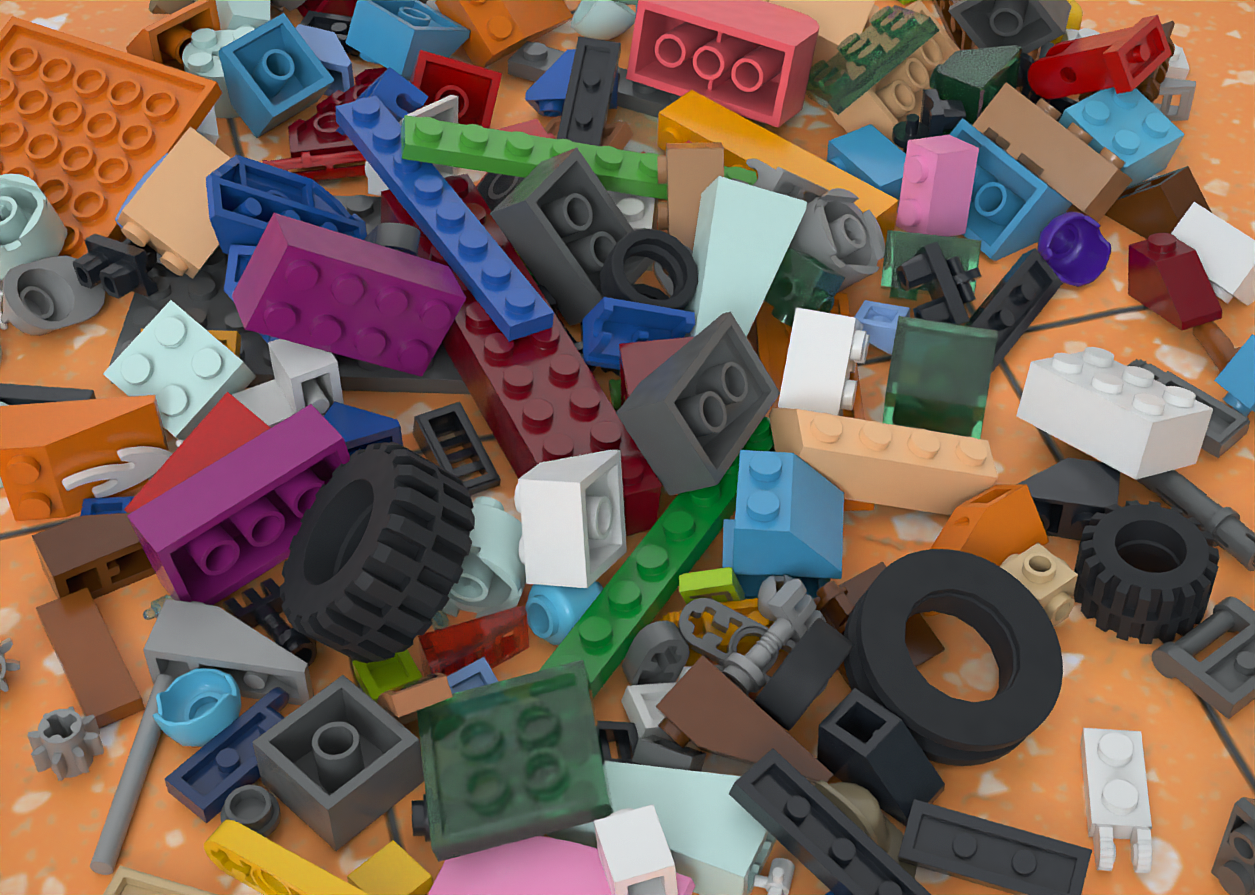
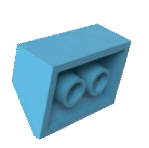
M962 118L950 133L951 136L979 148L966 233L962 235L990 259L997 261L1037 243L1040 232L1053 218L1066 213L1071 207L1072 203L965 119Z

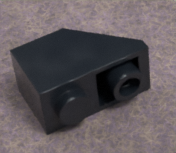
M1068 457L1018 484H1027L1047 536L1081 541L1085 526H1089L1090 519L1097 512L1104 514L1106 507L1115 503L1118 505L1120 471L1103 462Z
M856 688L819 724L817 760L842 782L854 783L867 789L879 802L880 808L903 825L907 826L914 799L932 804L944 791L945 783L902 719Z

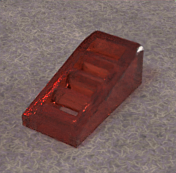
M524 605L419 635L418 641L424 676L438 672L445 674L447 677L482 657H485L492 669L528 649V621ZM513 631L512 635L503 637L505 634Z

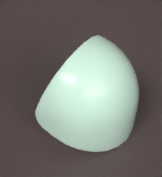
M581 0L573 15L571 28L586 38L610 40L627 31L635 23L636 12L625 3L612 0Z

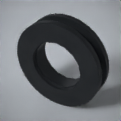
M929 549L914 552L897 559L877 576L852 609L845 626L844 636L854 643L853 649L844 660L846 675L851 689L856 688L902 719L927 758L933 762L955 766H973L1001 758L1015 749L1045 721L1059 697L1063 678V660L1057 634L1047 613L1034 595L1017 578L998 565L970 553L950 549ZM934 611L955 616L973 627L990 646L999 668V688L995 697L991 700L970 702L952 698L930 685L913 665L905 643L907 620L914 614Z

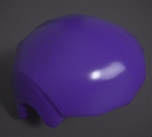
M1069 211L1053 218L1040 232L1037 250L1062 283L1076 287L1094 282L1106 269L1111 254V244L1101 234L1099 229L1101 225L1088 215H1083L1079 212Z

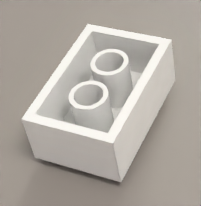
M1087 347L1083 352L1072 354L1055 353L1051 358L1031 361L1016 416L1137 480L1196 464L1213 408L1195 400L1196 395L1190 390L1177 386H1166L1154 380V374L1149 370L1135 366H1125L1114 360L1113 353L1102 348Z

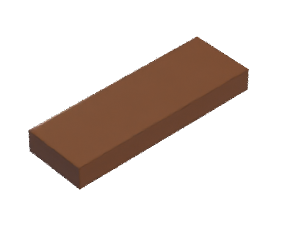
M88 588L36 607L39 619L85 717L93 714L100 729L145 710L142 697Z

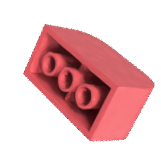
M638 0L626 79L681 97L690 90H694L740 116L779 128L803 108L819 24L804 13L762 0Z

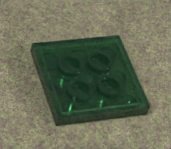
M894 5L892 8L890 6L882 8L869 20L872 25L860 35L853 33L845 38L837 47L839 52L829 61L821 60L811 67L806 95L808 98L839 115L940 31L929 16Z
M584 660L452 694V698L417 711L431 848L438 862L594 822L614 813L590 679Z

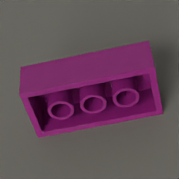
M273 213L232 294L235 306L246 330L420 377L426 371L466 300V296L449 266L277 213Z
M310 404L127 515L160 583L173 600L183 602L197 601L213 606L289 558L291 552L289 550L290 543L301 527L302 523L300 521L306 509L311 508L316 500V493L323 484H327L333 477L332 473L340 464L349 462L350 455L344 438Z

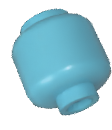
M595 581L588 588L533 584L525 605V616L530 629L538 637L543 638L552 645L559 646L604 588L598 581Z

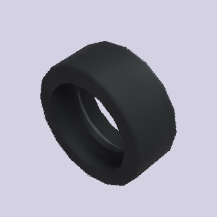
M643 228L626 234L609 253L600 272L601 291L604 297L683 310L693 298L698 285L697 265L690 251L676 237L661 230ZM639 256L658 262L671 277L674 284L673 295L666 300H656L638 293L629 284L624 273L625 261L629 257Z
M817 618L782 662L754 702L788 731L791 730L854 647V643L824 620Z

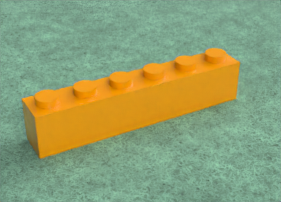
M690 90L659 112L657 147L666 151V143H685L688 140L692 143L721 142L724 147V166L742 167L746 170L756 171L758 179L757 170L750 168L746 164L748 159L754 158L774 169H777L779 166L829 191L835 188L848 190L859 198L853 203L862 212L870 210L875 216L881 228L884 242L894 234L898 199L694 90Z

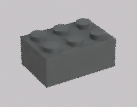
M577 147L541 161L490 213L539 284L543 285L556 300L557 309L569 326L581 323L582 319L604 297L600 281V272L604 262L616 243L626 234L634 231ZM639 256L629 257L624 263V273L629 284H634L654 260Z

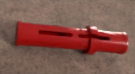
M359 150L312 156L309 151L301 152V157L270 161L262 160L264 164L286 171L325 166L324 169L292 172L314 181L366 176L365 164L333 168L335 164L366 161Z

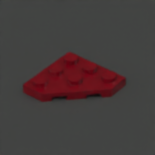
M387 68L365 69L355 77V85L346 92L337 90L316 106L317 113L307 121L298 119L288 126L291 158L301 157V152L309 151L311 156L357 151V147L346 134L341 135L336 131L339 127L336 122V106L354 102Z

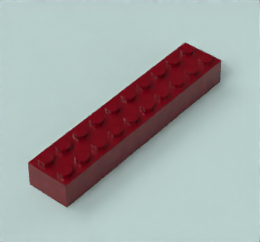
M468 173L445 177L444 179L550 307L514 247L490 215L491 210ZM390 189L381 191V223H401L419 229L420 240L417 257L449 266ZM450 267L466 296V300L442 340V344L517 478L519 479L541 462L606 450H620L626 536L650 530L657 522L662 485L617 416L615 409L555 313L552 328L508 341Z

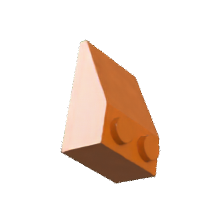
M563 0L435 1L443 15L471 30L469 38L462 44V47L473 65L482 68L518 50L527 41L532 42L573 18Z
M145 395L0 406V477L15 521L65 518L81 512L83 499L96 498L92 488L109 480L90 482L69 491L63 486L62 480L90 468L128 463L121 461L117 451L120 449L150 446L169 451L156 396ZM147 478L146 480L142 481L141 483L133 487H130L116 494L102 498L117 497L119 495H122L126 492L146 485L149 479Z

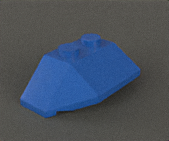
M239 155L233 156L206 177L209 219L221 250L225 254L229 255L230 244L257 246L273 213L362 240L367 236L365 221L355 213L351 216L338 199L313 179Z

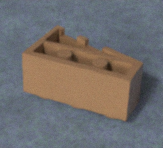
M1006 82L972 126L997 143L1009 155L1021 162L1082 212L1099 222L1132 182V179L1121 171L1126 162L1105 146L1100 153L1096 152L1088 146L1093 139L1092 136L1073 122L1066 129L1056 121L1061 115L1058 110L1042 98L1035 105Z
M721 142L666 143V155L657 156L658 184H667V202H658V229L667 230V234L676 237L692 251L701 193L718 176L724 177V147ZM664 269L663 272L666 275H669V273Z

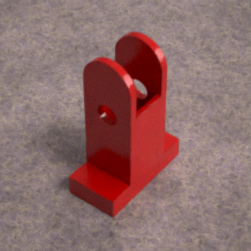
M1148 16L1142 18L1133 27L1055 44L1048 50L1046 57L1036 60L1030 66L1028 82L1032 90L1045 99L1062 98L1113 87L1117 94L1131 92L1172 53L1159 16Z

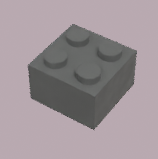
M344 675L340 676L252 742L262 784L335 851L339 850L425 781L419 739Z

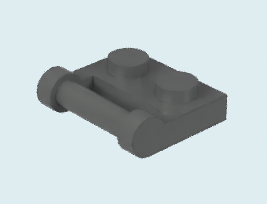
M1226 597L1215 605L1213 614L1175 643L1168 641L1154 650L1152 653L1153 665L1166 678L1172 679L1176 677L1226 718L1230 719L1255 699V611L1235 597ZM1239 632L1201 662L1194 658L1196 654L1224 633Z

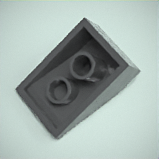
M730 311L720 315L643 379L616 414L669 496L718 485L780 392Z

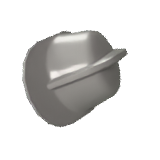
M66 255L52 256L31 263L21 264L10 269L3 278L2 307L4 311L1 315V321L3 324L11 323L21 332L31 336L46 335L54 330L87 321L97 315L104 304L105 290L102 283L92 289L81 286L73 267V261L77 258Z

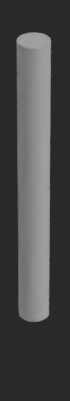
M160 674L156 677L90 863V868L95 873L110 875L114 871L162 731L152 717L153 714L158 713L156 695L160 692H165L176 679L171 675Z

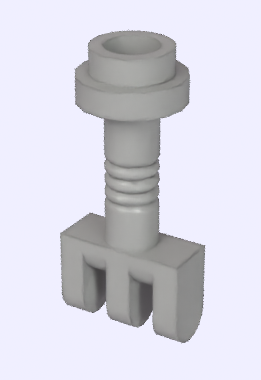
M792 579L786 582L767 603L777 620L764 636L757 641V644L745 656L733 652L724 661L725 669L722 673L746 695L750 692L756 693L763 687L766 679L761 672L762 669L789 639L798 643L817 618H821L826 622L822 613L816 610V604L812 597L806 594L807 590L800 579Z

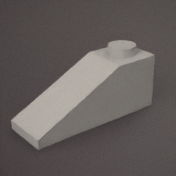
M166 599L143 649L153 684L156 677L160 674H168L177 678L195 668H216L226 674H230L234 678L240 689L241 697L261 699L275 687H280L289 694L288 704L303 705L314 696L308 663L218 606L206 605L197 601L183 602Z

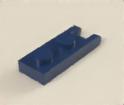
M275 687L233 721L231 725L164 778L168 793L205 823L213 819L221 812L226 798L232 791L241 786L252 785L261 778L252 742L285 718L279 712L287 705L289 694L282 688Z

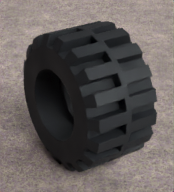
M1138 500L1126 501L1124 507L1115 503L1106 507L1104 514L1097 512L1090 519L1089 526H1085L1074 569L1078 577L1073 596L1075 602L1082 603L1080 611L1087 619L1095 618L1097 620L1096 627L1104 632L1108 630L1116 632V638L1128 641L1129 637L1138 638L1140 644H1152L1153 639L1157 638L1163 643L1174 641L1176 633L1184 636L1193 629L1194 624L1199 625L1204 617L1219 568L1217 566L1220 558L1219 551L1213 547L1214 538L1210 532L1200 531L1202 524L1194 517L1187 519L1182 516V510L1173 506L1171 509L1160 507L1161 503L1149 501L1148 505H1143Z

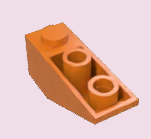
M996 484L957 506L930 549H950L970 553L1000 567L1005 559L1012 554L1020 555L1037 543L1043 546L1049 543V539L1027 484ZM934 611L922 613L924 617L941 614Z

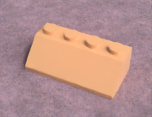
M917 0L884 20L827 106V109L832 113L835 121L847 133L871 124L894 143L892 141L893 128L896 124L906 121L907 115H918L920 122L923 89H937L940 100H946L948 95L940 86L946 84L945 79L948 76L954 77L959 68L968 59L922 1Z
M772 408L769 414L775 452L796 454L844 492V499L952 515L957 506L994 486L998 479L988 440L801 409Z

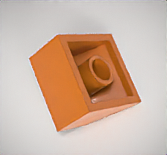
M198 0L143 28L126 47L127 53L185 71L182 54L185 47L192 41V33L202 28H210L214 31L221 30L216 1Z

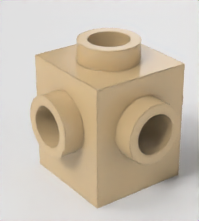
M1037 543L1020 555L1012 554L1000 565L1001 568L1017 578L1034 595L1047 613L1053 627L1069 617L1075 603L1073 595L1078 574L1064 560L1054 556L1041 544Z

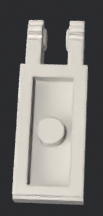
M1083 728L1080 746L1088 837H1093L1097 870L1112 871L1116 859V846L1113 838L1130 839L1131 862L1134 872L1150 874L1153 860L1151 844L1152 823L1141 731Z

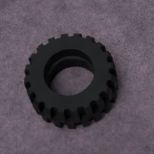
M395 442L367 445L366 449L353 453L348 463L340 464L332 473L333 477L327 484H323L316 493V500L311 508L306 509L300 521L302 523L301 527L290 543L289 550L291 552L288 560L284 562L282 576L285 579L284 583L280 586V597L283 601L281 606L293 628L363 663L379 662L395 657V653L407 650L413 645V639L417 635H424L430 628L432 618L438 611L444 609L450 599L448 594L454 583L458 584L464 569L461 566L464 557L470 553L472 540L469 535L475 526V516L471 510L474 507L463 481Z

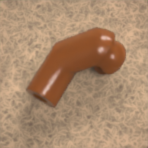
M1214 321L1193 327V335L1204 347L1221 372L1241 347L1234 348L1231 340Z

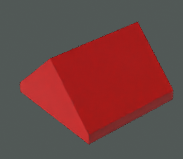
M420 50L410 83L429 96L421 108L449 95L459 96L458 124H476L483 128H490L502 73Z

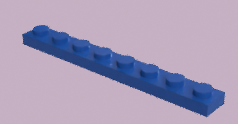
M377 96L336 106V122L508 341L552 328L554 317L552 309L432 163L402 159V126Z

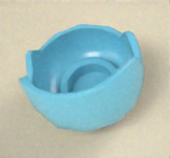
M195 668L177 677L165 692H160L156 695L158 713L153 714L152 717L161 730L180 745L203 747L239 717L241 710L240 689L230 674H226L216 668Z

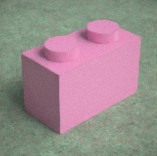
M951 135L908 140L896 226L924 241L965 234L979 148Z

